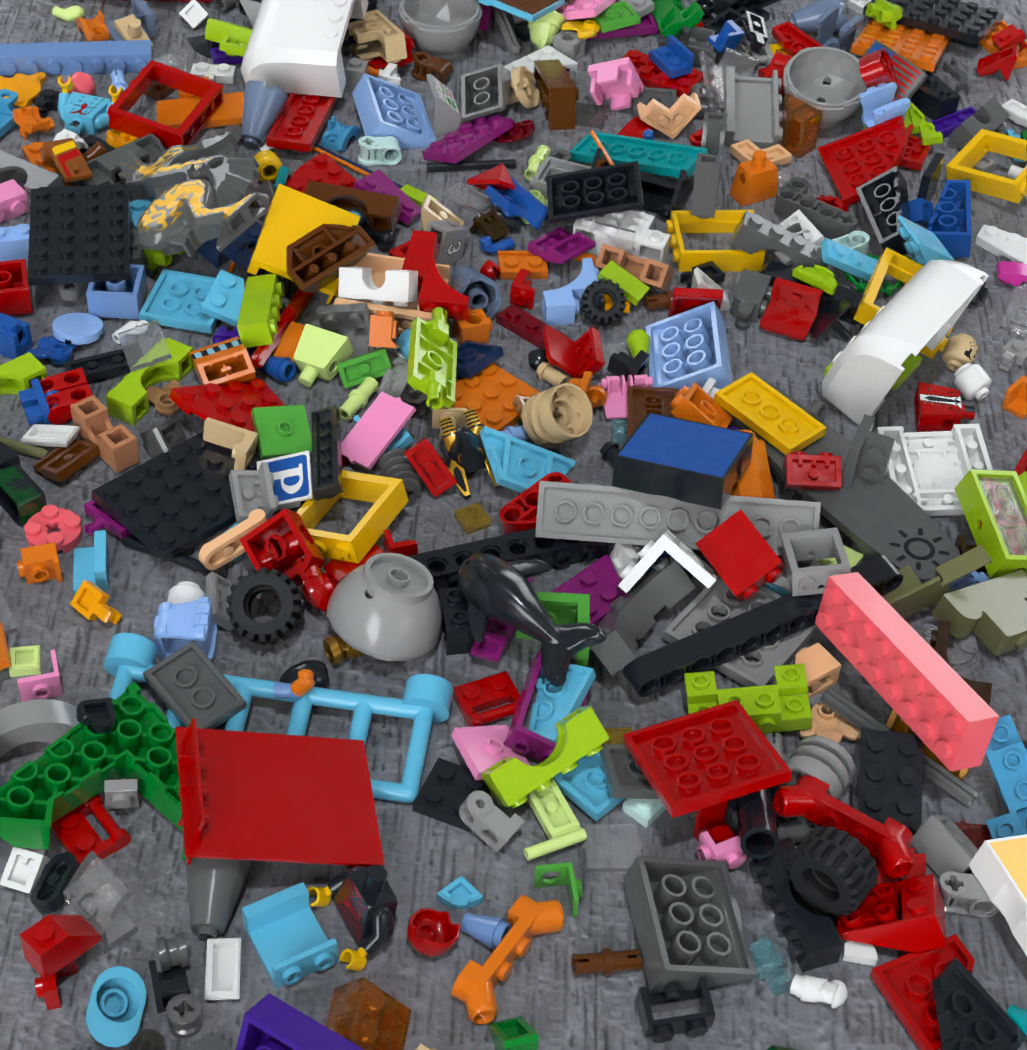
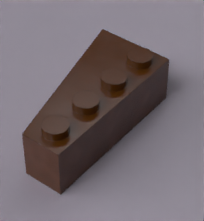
M559 59L534 61L535 87L540 92L542 108L548 111L545 112V118L549 120V131L575 129L576 100H579V89L575 86L574 80H571L570 74L566 72L565 66L561 64Z

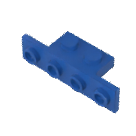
M510 175L515 184V190H503L491 185L487 186L484 193L491 198L490 202L493 205L502 208L501 212L511 218H514V216L524 218L535 229L539 230L548 212V207Z

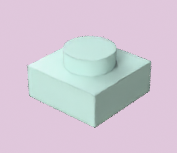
M627 799L622 807L623 812L645 828L666 810L660 799Z

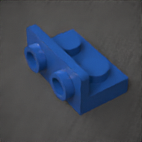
M669 35L667 46L650 50L648 59L672 79L692 73L694 54L673 35Z

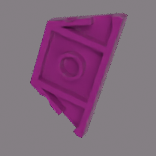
M607 554L551 591L554 593L590 594V624L597 626L611 610L609 605L618 597L626 594L618 586L621 580Z

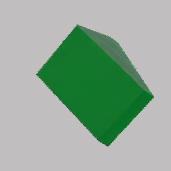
M522 1016L488 1024L495 1050H538V1033Z

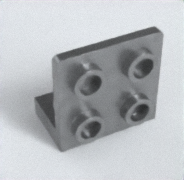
M367 302L317 307L316 314L322 329L349 338L354 352L348 359L370 352L371 314Z

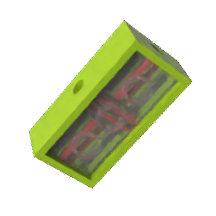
M970 469L955 487V492L976 545H981L992 560L991 563L985 565L989 577L997 578L1019 570H1023L1027 574V496L1017 472Z

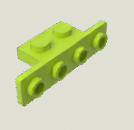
M209 18L206 25L205 39L220 43L219 50L224 51L226 55L244 57L252 29Z

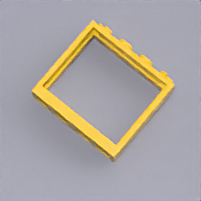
M886 247L874 268L853 319L866 325L881 309V307L873 303L885 274L906 284L923 265ZM953 327L933 351L925 345L919 353L933 359L937 351L942 352L948 341L947 337Z

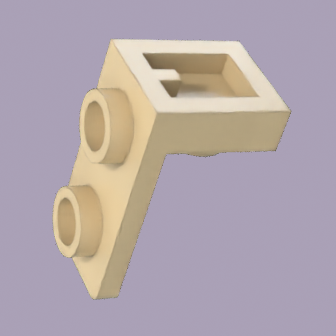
M206 418L203 440L232 449V458H235L234 470H246L256 453L258 433L212 418Z

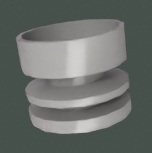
M808 736L799 742L789 759L786 760L785 763L791 770L792 781L782 783L781 786L795 785L799 777L811 775L829 784L830 787L827 794L840 800L856 776V766L851 755L840 744L826 737Z

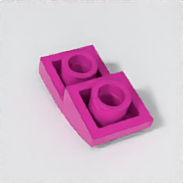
M1009 261L996 264L997 277L1004 284H1011L1017 288L1022 281L1027 284V264Z

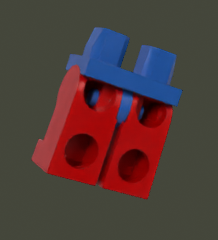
M82 367L45 377L40 381L38 378L30 380L32 388L18 392L29 426L41 422L45 425L66 423L69 419H72L70 405L93 395Z

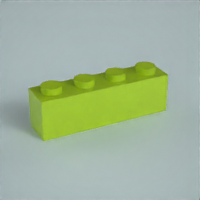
M277 273L247 277L237 322L239 337L245 348L273 344L274 334H278L277 321H280L281 297L285 296L283 283L278 281Z

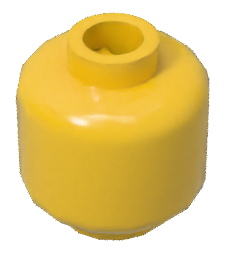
M270 150L258 152L254 156L259 164L257 170L261 178L258 180L261 182L269 180L271 183L275 182L280 166H283L280 158Z

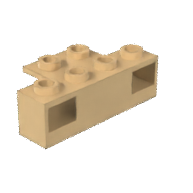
M379 10L368 11L364 19L348 23V35H353V39L357 43L347 45V47L352 50L357 58L371 61L374 57L381 56L388 63H398L401 59L407 58L404 32Z

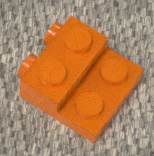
M696 382L689 388L684 385L669 404L673 408L671 413L675 418L724 428L728 427L733 418Z

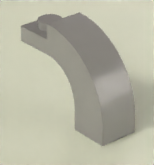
M36 699L15 703L0 709V758L14 747L34 741L54 743L79 724L76 719L77 707L59 700Z

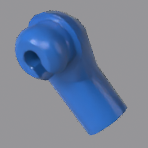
M484 236L479 239L480 249L486 253L498 254V251H508L515 248V242L511 237L499 242H492L490 236Z

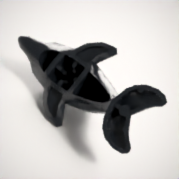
M474 553L463 561L457 571V585L468 601L467 620L470 634L477 643L483 642L486 626L490 618L541 642L543 674L550 685L554 687L563 686L566 682L567 668L573 655L586 647L604 642L607 634L599 626L590 623L556 625L527 578L550 571V564L534 559L506 562L492 554Z

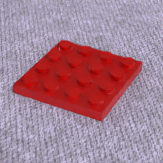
M738 700L623 734L624 745L672 818L792 781L790 768Z

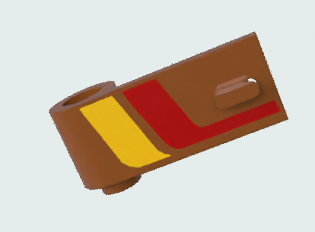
M73 138L44 142L43 147L40 148L42 160L47 161L48 165L56 164L65 183L92 178V172Z

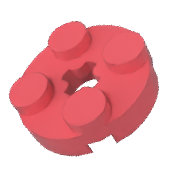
M55 505L44 506L24 526L25 537L29 547L55 542L57 551L62 550L63 553H67L73 550L82 540L81 518L74 512L58 508ZM51 530H59V532L53 531L52 533H49V531Z

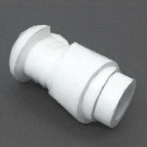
M795 974L790 988V994L796 995L797 998H800V1001L824 1002L831 1004L833 1009L841 1006L848 997L847 988L842 981L832 980L828 982L827 979L809 975L801 976Z

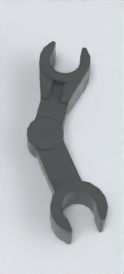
M951 59L950 64L944 61L943 71L952 73L958 78L955 92L959 94V90H963L967 96L971 87L967 81L968 74L957 67L958 62Z

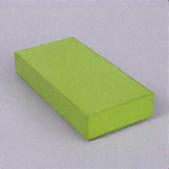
M612 260L597 276V279H604V281L610 279L614 284L617 282L619 288L624 290V297L626 296V299L635 306L650 289V287Z

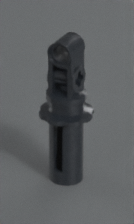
M781 784L728 800L727 805L733 811H737L740 846L744 854L751 858H768L779 849L780 840L774 796L779 787H781Z

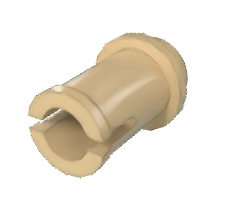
M542 362L538 366L536 374L541 381L546 380L554 386L569 383V377L555 369L549 362Z

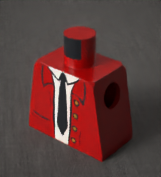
M918 382L913 401L916 432L951 431L954 424H960L961 419L974 420L975 405L961 404L959 390Z

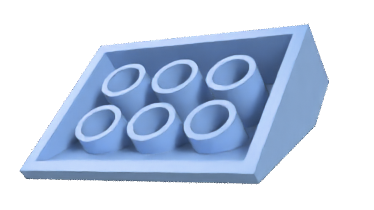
M363 73L352 95L365 136H393L399 141L400 149L430 147L432 142L437 141L420 94Z
M715 301L646 326V332L651 338L649 376H652V387L677 388L680 390L684 385L689 388L696 382L703 388L709 377L716 379L715 388L722 389L732 383L725 321Z

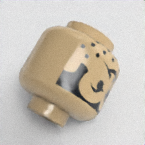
M959 333L948 339L942 353V360L947 364L948 369L956 372L967 363L972 365L979 351L975 339L964 333Z

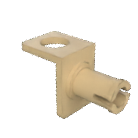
M442 407L432 411V428L440 429L439 439L441 441L443 432L439 420L450 416L455 430L461 427L467 428L468 425L464 411L468 410L467 408L450 407L447 409Z

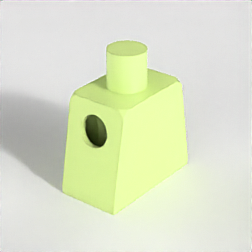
M306 323L294 354V361L301 371L298 381L304 386L311 387L316 377L327 381L332 380L338 373L336 363L347 360L354 352L349 338Z

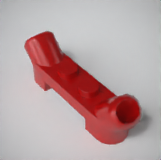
M811 775L799 777L795 785L779 787L774 796V807L781 818L802 816L819 826H825L826 828L832 826L836 827L839 831L844 830L848 832L851 837L857 838L860 841L859 843L870 851V854L879 858L889 877H903L912 869L915 860L909 848L913 843V835L903 824L890 817L887 818L884 824L828 795L827 792L830 785Z

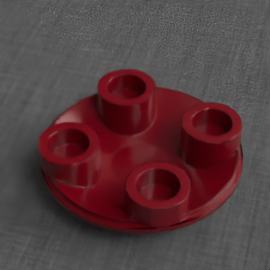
M528 119L517 123L512 120L514 127L495 138L494 141L513 143L525 139L535 131L533 120Z

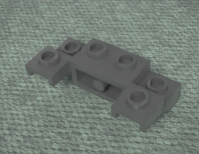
M150 133L87 161L86 163L92 172V178L79 181L85 186L125 184L126 180L118 175L122 170L116 167L114 161L125 160L128 149H132L136 156L146 164L156 161L166 150L160 139Z

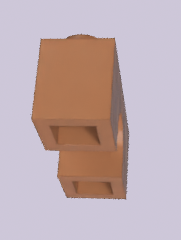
M604 243L595 263V267L602 270L612 260L648 287L663 292L668 290L675 272L668 264L649 258L643 259Z
M94 395L70 405L73 426L80 427L78 434L85 441L98 446L99 456L116 473L140 462L137 438L123 424L113 428L109 419L108 409Z

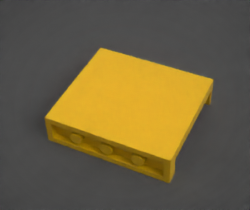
M278 184L247 272L256 275L259 268L292 280L286 273V248L288 245L322 224H339L350 227L358 225L360 216ZM339 278L319 290L329 295L326 304L330 305L333 297H338Z

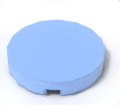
M79 312L67 313L54 319L52 333L61 342H65L66 339L71 340V344L74 345L89 344L100 339V334L103 335L104 324L95 315Z

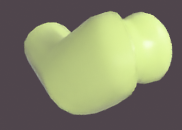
M77 5L66 9L55 6L52 14L67 22H73L76 18H83L85 11Z

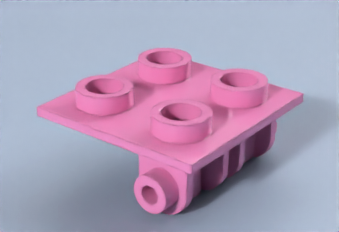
M647 374L634 375L633 381L632 375H628L627 382H625L624 375L620 377L606 376L604 379H601L598 385L607 393V400L603 405L606 419L627 418V386L652 387V376H647Z

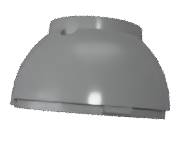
M402 0L398 12L403 31L412 38L417 52L423 51L430 55L450 60L461 55L464 47L471 42L480 26L482 8L477 0Z
M824 46L802 49L788 61L783 75L784 92L788 103L802 123L820 129L834 127L842 120L851 116L861 106L859 95L866 92V89L869 87L864 83L860 74V59L846 51Z
M397 553L376 554L370 557L365 564L348 573L334 589L326 611L333 629L344 642L366 655L385 661H406L423 656L439 642L442 627L441 603L438 593L433 586L434 581L431 573L417 560ZM368 593L372 598L369 599L365 595Z

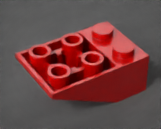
M934 874L914 876L910 879L892 883L885 882L875 886L855 912L848 916L842 915L838 917L837 931L841 939L912 953L946 947L945 905Z

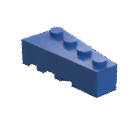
M970 180L946 181L939 203L935 206L933 217L930 218L927 230L936 235L954 258L970 257L972 237Z

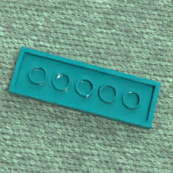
M594 131L614 165L638 161L640 171L657 174L658 176L679 178L680 171L683 169L686 170L689 178L695 171L697 154H708V148ZM590 132L569 151L572 161L593 163L597 148L599 147Z

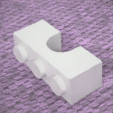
M339 267V298L361 302L362 299L370 300V303L385 305V301H393V306L407 307L408 302L417 301L418 271L386 270L385 282L379 288L373 283L372 268Z

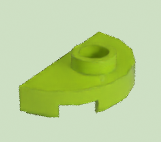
M814 264V268H803V265H800L792 271L793 277L810 284L814 288L823 290L832 296L836 292L837 281L834 278V273L826 267Z

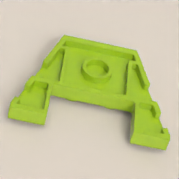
M910 103V108L907 109L904 119L905 129L907 130L909 124L914 125L912 134L920 133L923 146L943 143L942 133L936 132L935 126L931 122L928 123L925 120L924 114L913 103Z

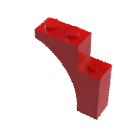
M413 230L402 270L418 271V292H420L418 302L420 311L432 313L433 309L442 307L443 314L445 310L448 312L447 319L469 321L471 316L469 297L449 286L436 268L439 252L437 232Z

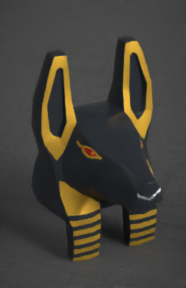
M475 408L464 411L468 428L461 427L457 432L450 416L439 420L443 432L442 447L449 459L450 471L457 480V483L454 485L466 499L471 498L467 474L484 468L488 471L496 489L501 487V485L496 484L480 437V430L485 425L480 422Z

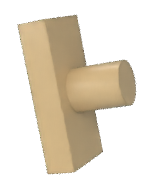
M134 14L114 20V27L123 41L150 40L141 27V21L135 18Z

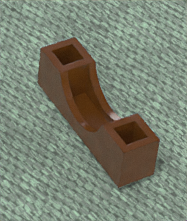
M310 180L304 191L306 195L343 210L362 214L368 220L371 230H389L393 232L401 215L398 196Z

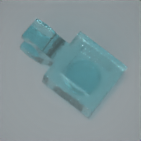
M767 936L750 943L749 946L757 971V976L752 978L754 982L764 978L775 996L787 992L788 989L784 984L789 982L790 978L783 969L785 961Z

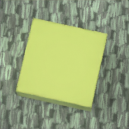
M40 645L9 648L11 666H9L10 677L41 674Z

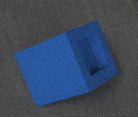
M727 20L720 33L709 36L707 41L719 53L736 50L745 33L732 20Z
M923 198L908 201L910 221L928 227L930 218L934 214L933 203Z

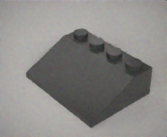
M637 856L623 880L650 992L663 993L664 987L672 983L678 984L679 992L695 990L698 979L706 977L708 988L752 979L757 976L725 861Z

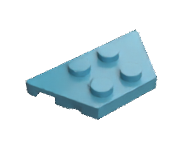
M487 426L480 430V437L496 484L519 493L524 492L551 472H560L566 475L575 465V460Z

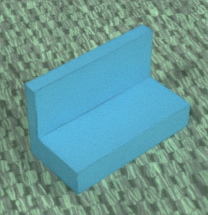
M106 530L94 531V547L74 548V593L78 591L83 580L92 581L101 590L109 591V548Z

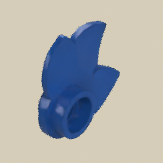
M47 336L38 339L39 347L28 350L26 353L30 352L36 359L50 358L53 364H64V362L71 361L73 349L77 345L71 344V340L61 342L55 337Z

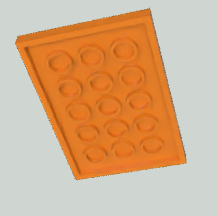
M872 18L852 44L850 53L863 56L876 39L919 69L934 72L950 43L951 37L896 23V29H890Z

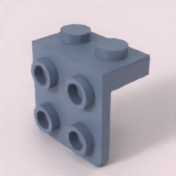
M131 0L132 12L135 18L141 21V27L148 38L155 37L156 13L151 11L147 1ZM123 17L104 21L108 28L109 36L113 41H123L114 27V20Z

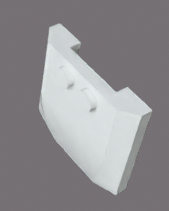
M954 424L951 431L903 433V426L877 427L876 433L895 439L886 475L910 496L928 516L964 515L955 492V487L970 469L993 470L980 425Z

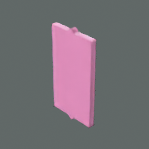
M381 392L342 441L341 456L348 459L351 464L356 463L370 470L416 411L415 407L403 402L400 397L394 398Z

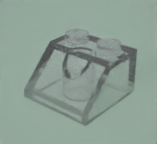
M94 851L87 854L63 891L66 905L63 907V912L65 915H81L102 936V940L96 945L106 954L139 932L133 896Z

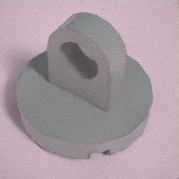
M398 357L393 361V364H395L394 368L386 370L378 388V396L381 392H384L394 398L400 397L403 402L409 405L420 404L426 399L427 395L419 391L416 399L410 397L408 393L410 385L407 383L408 360Z

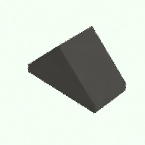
M176 417L140 433L151 458L161 453H167L171 448L187 440Z

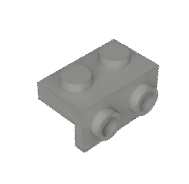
M261 462L258 470H231L229 482L237 523L248 519L250 512L255 509L263 510L267 520H269L273 513L278 510V497L273 493L274 475L272 472H269L268 462Z

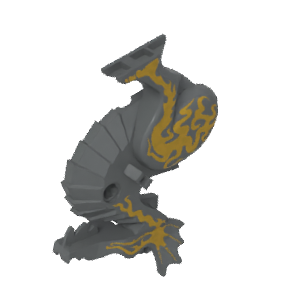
M227 131L224 135L208 138L192 145L172 146L156 161L149 162L148 164L141 161L132 149L127 150V158L125 160L114 161L116 167L122 170L118 175L126 180L125 184L129 186L141 185L145 194L157 197L143 211L137 223L136 240L138 245L144 249L160 250L165 255H173L185 250L190 258L193 256L194 251L206 241L217 238L216 248L221 252L268 212L266 208L250 207V204L259 197L258 193H253L257 189L258 179L261 178L257 170L259 164L255 158L247 157L245 152L239 153V146L230 131Z

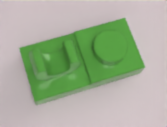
M385 347L336 363L345 389L361 384L368 376L374 379L382 377L386 370L392 369Z

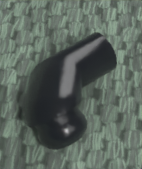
M499 209L494 210L511 231L518 233L522 222L504 215Z

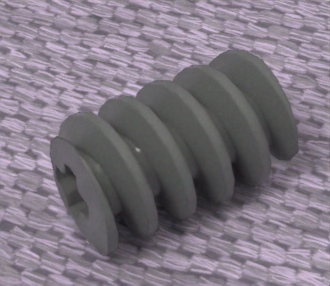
M393 449L379 458V469L381 476L403 480L409 500L404 507H408L416 500V496L421 491V485L415 468L404 454L406 450Z

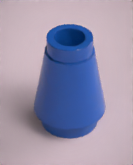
M270 356L263 367L258 368L280 382L291 381L296 374V364L288 357Z

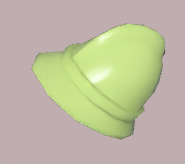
M552 11L534 22L528 21L530 39L538 50L552 44L554 36L560 32L561 26L565 22L564 16L556 11Z

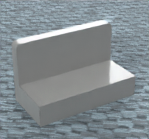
M931 815L913 836L912 846L919 854H926L927 864L939 877L947 871L966 873L968 870H971L969 863L978 849L948 815Z

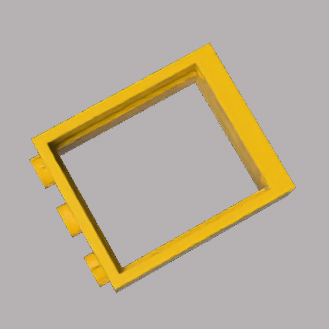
M981 129L946 165L947 180H970V191L1019 203L1027 194V167L1015 180L972 168L988 151L1027 161V140Z
M671 210L670 220L666 221V233L670 234L669 247L673 248L672 261L677 264L678 272H692V267L713 261L723 272H742L744 269L760 271L763 268L765 249L753 254L743 250H685L681 233H733L745 212L749 211L755 214L754 210H715V216L707 219L691 215V210Z
M342 470V493L333 498H324L316 501L313 494V499L306 500L296 513L300 515L324 558L359 564L383 534V530L388 528L409 500L402 479ZM339 498L374 503L349 535L314 529Z

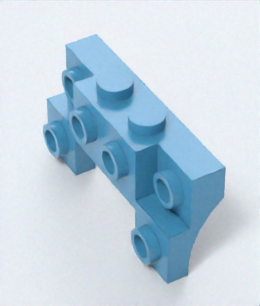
M1009 714L998 719L985 753L1008 812L986 821L992 839L1027 834V749H1025Z

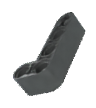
M792 177L778 189L774 206V213L777 216L787 219L797 210H800L815 228L830 240L856 231L858 220L854 215L807 195L809 182L806 179Z

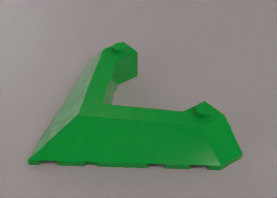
M135 681L127 686L125 692L117 699L112 698L116 721L115 727L111 732L100 734L95 732L91 726L79 723L44 750V754L34 762L28 761L11 774V779L0 787V838L13 847L48 850L53 822L102 792L105 780H121L122 778L137 779L139 792L183 833L182 826H178L182 815L180 797L178 796L179 776L175 728H172L168 723V719L153 702L149 703L141 694V688ZM184 841L182 848V860H185Z

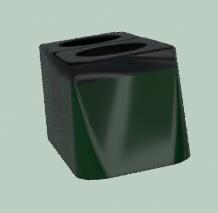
M19 464L0 470V506L17 525L20 526L27 523L34 514L40 512L46 506L45 493Z

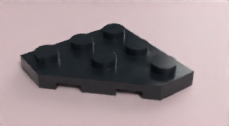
M956 957L949 961L933 979L932 986L942 1050H1018L1027 1038Z

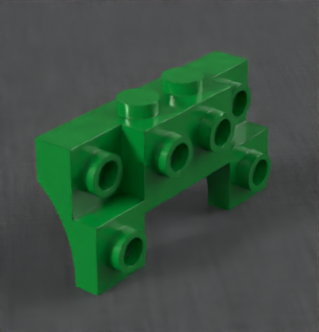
M651 0L655 6V10L652 11L653 18L657 22L661 34L666 38L669 35L677 36L682 31L684 25L691 29L701 21L704 15L701 6L695 1L685 9L681 0Z

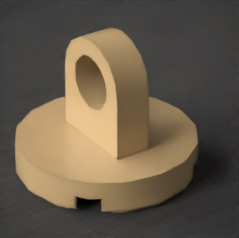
M525 66L512 69L511 97L507 105L518 101L527 109L539 105L540 92L533 85L536 83V80L531 71Z

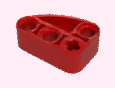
M881 48L860 58V74L864 83L869 88L889 82H894L897 85V89L900 88L893 62L887 50Z
M551 472L539 480L573 483L560 472ZM539 481L500 510L499 515L505 535L536 528Z

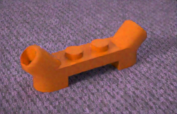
M524 894L521 895L508 911L507 922L512 924V928L483 966L470 960L464 967L452 987L451 995L466 1004L469 1021L477 1025H483L492 1022L497 1017L499 1011L494 993L496 985L499 981L505 982L513 969V963L518 956L523 958L532 943L531 939L534 936L560 932L564 927V912L559 901L537 902Z

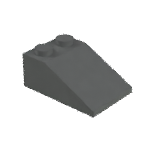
M502 63L461 75V119L463 122L505 110L511 97V86Z

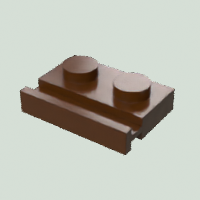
M74 439L69 447H57L32 466L37 475L42 473L43 477L61 483L68 480L80 468L90 464L95 457L100 455V451L96 444L81 439L78 441Z

